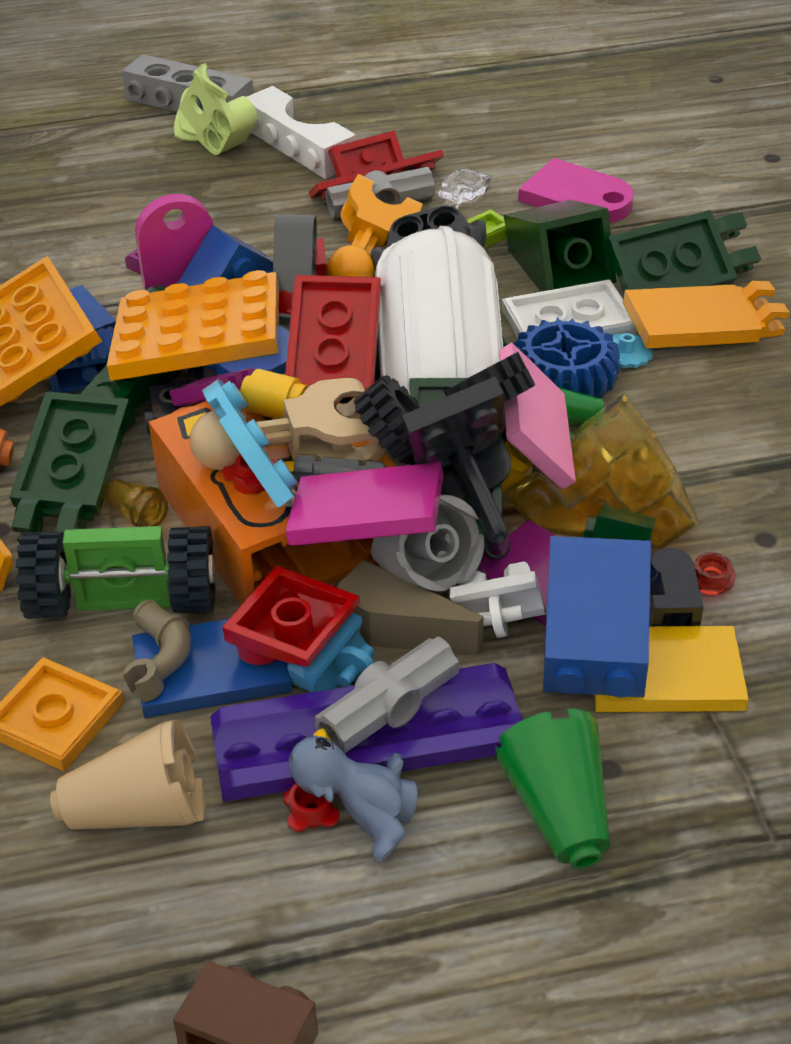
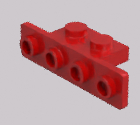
M395 130L333 146L328 152L337 178L317 183L309 191L311 199L321 196L322 200L326 201L325 191H327L328 187L352 183L358 174L365 176L372 171H382L387 175L429 167L432 171L436 169L435 164L444 157L442 150H437L404 160Z

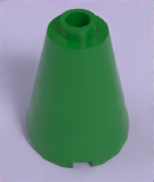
M567 709L570 718L553 720L550 711L539 713L519 721L504 731L499 737L502 747L498 748L495 746V754L500 766L557 861L563 864H570L573 869L587 868L600 862L603 858L602 853L610 846L599 727L596 719L590 712L580 709Z

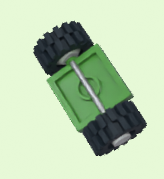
M161 526L65 530L64 533H23V536H20V545L17 547L19 559H16V568L18 569L16 584H19L17 595L18 600H21L20 610L23 612L24 618H60L67 616L70 608L69 598H71L70 584H72L77 611L135 609L142 601L152 599L161 607L172 606L174 613L213 612L216 573L215 553H213L214 542L210 526L171 528L169 531V553H167V558Z

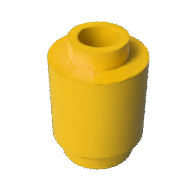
M256 369L251 376L247 375L244 378L240 392L248 403V406L245 408L247 412L273 419H282L283 400L301 396L309 386L301 384L299 378Z

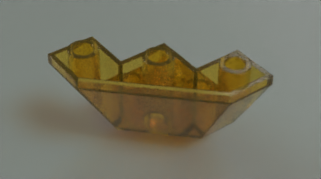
M624 393L588 419L570 435L575 483L565 489L559 488L535 466L532 469V473L518 482L506 495L526 521L531 520L551 533L583 538L589 515L597 517L603 504L654 517L656 522L651 538V548L663 549L698 524V519L675 466L649 425Z

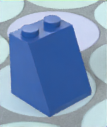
M550 536L543 692L611 695L615 697L645 696L649 664L651 541Z

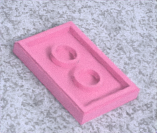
M511 342L499 350L500 361L519 352L535 386L504 402L507 440L559 488L565 489L576 482L565 394Z

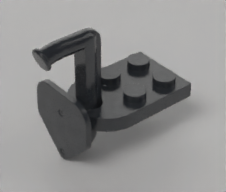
M495 376L402 415L408 446L414 458V465L441 462L443 471L441 494L451 495L462 500L469 498L486 535L484 552L491 559L498 560L507 556L511 544L508 538L507 527L489 489L506 480L511 470V459L500 436L505 428L504 393Z

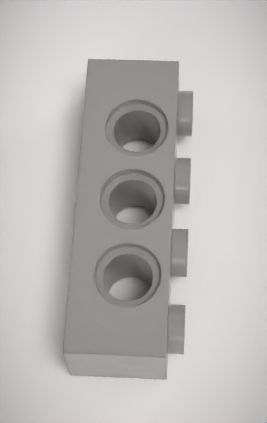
M142 54L122 70L125 98L129 101L178 112L181 96L190 86L194 78L192 73L198 66ZM206 69L210 80L228 93L225 100L226 103L240 96L247 97L254 94L251 78ZM196 96L197 105L203 111L202 102Z

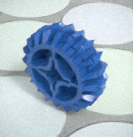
M558 317L555 322L550 323L541 320L539 326L528 325L527 331L519 333L517 341L513 342L527 358L560 388L603 398L605 391L613 389V385L617 380V374L620 373V352L618 351V344L613 342V335L603 333V327L601 326L590 327L589 321L578 323L573 318L570 321H561Z

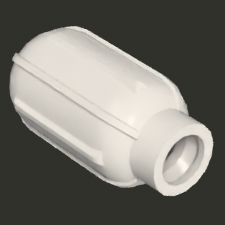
M440 226L438 229H428L413 233L393 243L383 251L376 265L375 277H381L382 285L378 328L381 377L388 375L391 379L394 378L399 382L400 387L404 386L409 391L410 395V378H469L500 361L499 350L503 348L498 283L493 262L484 248L475 239L464 233L453 231L449 226Z

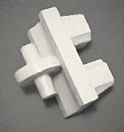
M525 561L509 564L504 569V577L487 580L485 573L475 571L472 577L463 584L450 587V600L483 615V627L493 625L497 638L508 636L507 622L546 614L545 603L535 571L531 572L528 563Z

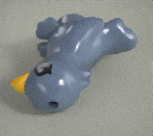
M325 728L317 730L313 736L304 738L294 746L289 756V771L297 785L305 792L313 794L318 798L324 796L328 802H332L334 794H337L352 818L374 838L373 857L378 863L387 860L393 853V850L403 840L405 830L401 823H409L414 815L417 804V786L412 780L400 779L404 762L401 759V754L394 753L389 758L387 766L357 763L348 758L332 742Z

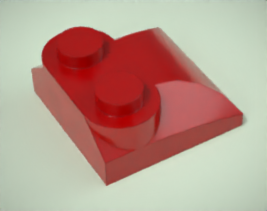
M276 565L222 627L224 640L236 645L238 656L249 664L264 665L280 660L308 667L358 606L360 598L359 595Z

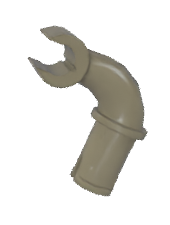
M152 599L142 601L135 608L133 619L139 628L155 638L160 651L152 659L141 658L134 660L127 665L123 672V677L130 692L133 693L137 689L142 702L151 701L162 693L164 689L163 680L183 665L189 656L191 643L188 620L179 614L172 615Z

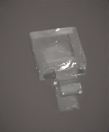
M464 167L458 168L442 180V188L438 192V197L445 198L442 206L449 205L458 209L461 202H474L490 189L491 176Z

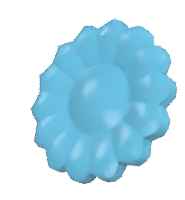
M631 333L613 334V342L618 344V351L620 352L619 361H621V368H638L639 366L647 365L648 361L653 358V348L646 349L640 336H634Z

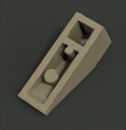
M364 559L336 586L359 595L360 603L352 613L362 616L363 623L360 626V633L365 642L370 646L414 649L427 639H435L439 636L450 644L453 653L478 655L483 650V615L432 591L411 585L387 570Z

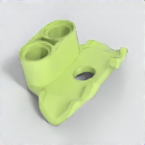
M204 63L192 73L194 78L181 96L174 122V136L181 141H199L210 153L219 155L247 140L256 124L257 113L253 103L245 96H240L226 103L225 100L228 93L210 80L206 70L209 67ZM196 96L202 102L203 111L197 105Z

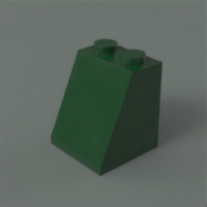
M566 200L504 214L508 250L540 292L604 280H611L612 283H617L616 272L604 244L607 238L611 236L608 208L575 200Z

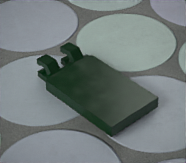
M711 210L612 235L604 242L623 293H625V290L729 285L733 284L738 278L737 274L752 270L754 268L753 264L761 260L756 246L736 250L728 254L723 242L738 237L741 234L739 230L745 229L748 226L742 212L723 216L715 220Z
M45 392L9 496L13 506L16 507L12 529L14 532H20L17 538L18 542L23 533L42 532L43 516L59 517L55 532L64 533L65 530L86 529V520L93 521L95 515H100L132 411L129 399Z

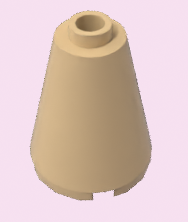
M180 720L163 721L58 778L56 790L50 793L51 808L58 822L64 821L70 830L190 826L196 822L203 821L206 810L202 777L195 778L191 762L197 760L188 732Z

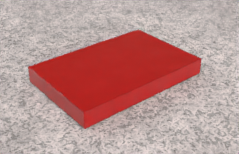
M295 275L285 375L299 378L301 384L308 386L322 380L354 378L360 381L365 390H367L375 383L382 286L381 277Z

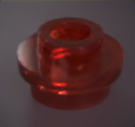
M706 552L695 559L693 564L701 593L720 595L733 588L736 573L729 558L720 553Z

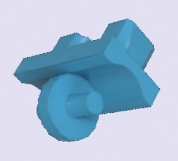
M351 613L308 667L288 663L287 669L291 683L308 690L309 693L348 687L352 683L355 684L361 673L374 663L372 656L375 654L374 649L365 642L360 633V626L363 623L362 616Z

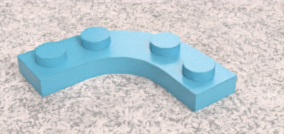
M218 379L202 390L203 394L220 418L219 422L275 505L279 508L295 497L291 487L297 483L296 479L282 459L276 463L272 462L263 448L270 442L256 421L252 419L248 423L246 422L248 418L242 410L248 406V403L236 385L230 381L224 384Z

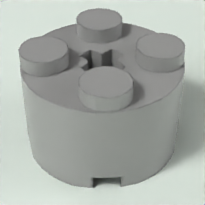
M441 494L435 531L373 538L371 555L381 568L411 585L431 591H445L458 583L463 584L475 573L484 552V536L479 534L476 520L479 519L469 504L460 498Z

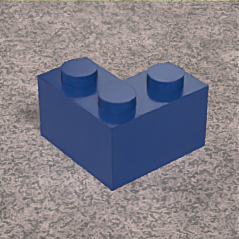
M212 225L178 283L193 286L204 284L206 280L214 277H225L229 280L241 278L251 271L262 270L266 273L273 272V259L262 251Z

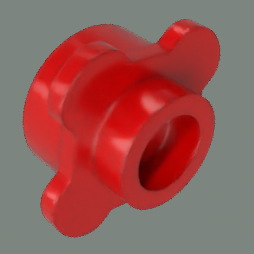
M241 454L236 458L235 464L225 466L222 469L223 478L227 481H233L234 488L238 492L252 495L265 491Z
M297 783L284 793V804L290 809L287 825L292 831L303 832L307 828H316L321 825L329 828L339 822V810L334 808L333 801L328 802L324 796L318 798L313 794L307 793Z

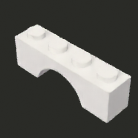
M274 86L247 96L253 103L257 113V121L251 131L252 134L324 179L336 175L328 151L333 146L356 141V134L335 122L307 124L294 120L293 97Z

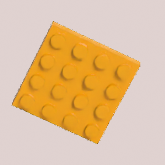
M48 256L0 285V407L8 402L15 401L23 392L40 381L51 378L60 368L77 357L85 356L93 347L102 342Z
M257 270L248 272L241 278L227 280L225 277H214L206 280L204 284L188 286L184 283H178L168 286L163 291L149 293L147 290H136L128 293L125 297H121L107 361L110 381L278 354L279 285L276 272L266 273L265 271Z

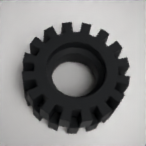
M516 352L443 392L447 397L496 376L504 393V402L534 387L535 383L519 352Z
M383 375L354 400L355 409L361 415L359 418L362 423L369 427L367 431L372 437L375 436L379 440L378 444L383 449H388L389 455L394 459L397 457L399 462L403 464L405 462L406 464L411 463L414 458L408 446L402 415L420 408L419 402L415 397L412 398L409 395V391L404 386L400 387L397 380L391 379L388 375Z

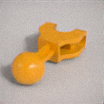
M358 174L349 189L348 198L340 213L341 220L349 231L346 241L352 244L342 246L333 252L328 260L327 275L374 277L375 263L371 256V249L377 246H386L393 222L402 216L420 212L423 204L409 197L397 205L384 203L376 198L372 192L374 181Z

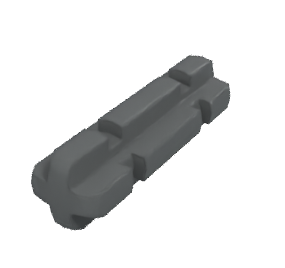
M300 454L296 457L293 471L294 478L299 482L303 476L386 468V465L383 462L366 461V465H360V460L325 456L322 457V461H317V456Z

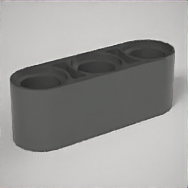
M276 214L273 272H276L279 293L282 290H287L290 293L294 289L295 275L316 276V215Z

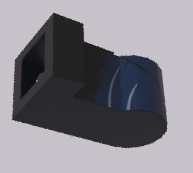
M664 548L656 551L651 558L650 595L652 598L649 627L701 626L703 603L694 564L690 555L677 548Z

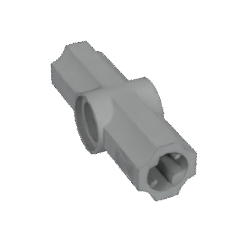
M429 167L390 175L382 171H372L364 176L374 181L372 192L376 198L387 204H401L407 197L419 202L432 199L435 196V183ZM352 183L328 187L327 191H325L326 203L332 220L341 218L340 213L348 198L347 194Z
M437 636L435 639H427L391 665L384 661H377L369 665L361 673L353 691L315 716V729L325 728L332 742L345 754L384 725L388 724L393 728H399L409 722L417 713L425 696L459 673V660L455 657L450 644Z

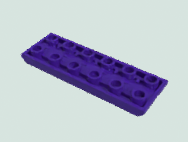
M496 663L459 668L457 675L422 699L417 713L409 722L399 728H393L388 724L384 725L346 752L345 755L357 763L387 766L389 758L394 753L401 754V759L404 761L401 772L496 756L495 746L498 748L502 747L499 737L504 731L523 720L506 668ZM354 686L224 706L213 713L210 719L223 802L284 792L293 787L296 782L289 771V756L294 746L304 738L313 736L317 731L315 729V716L353 691Z

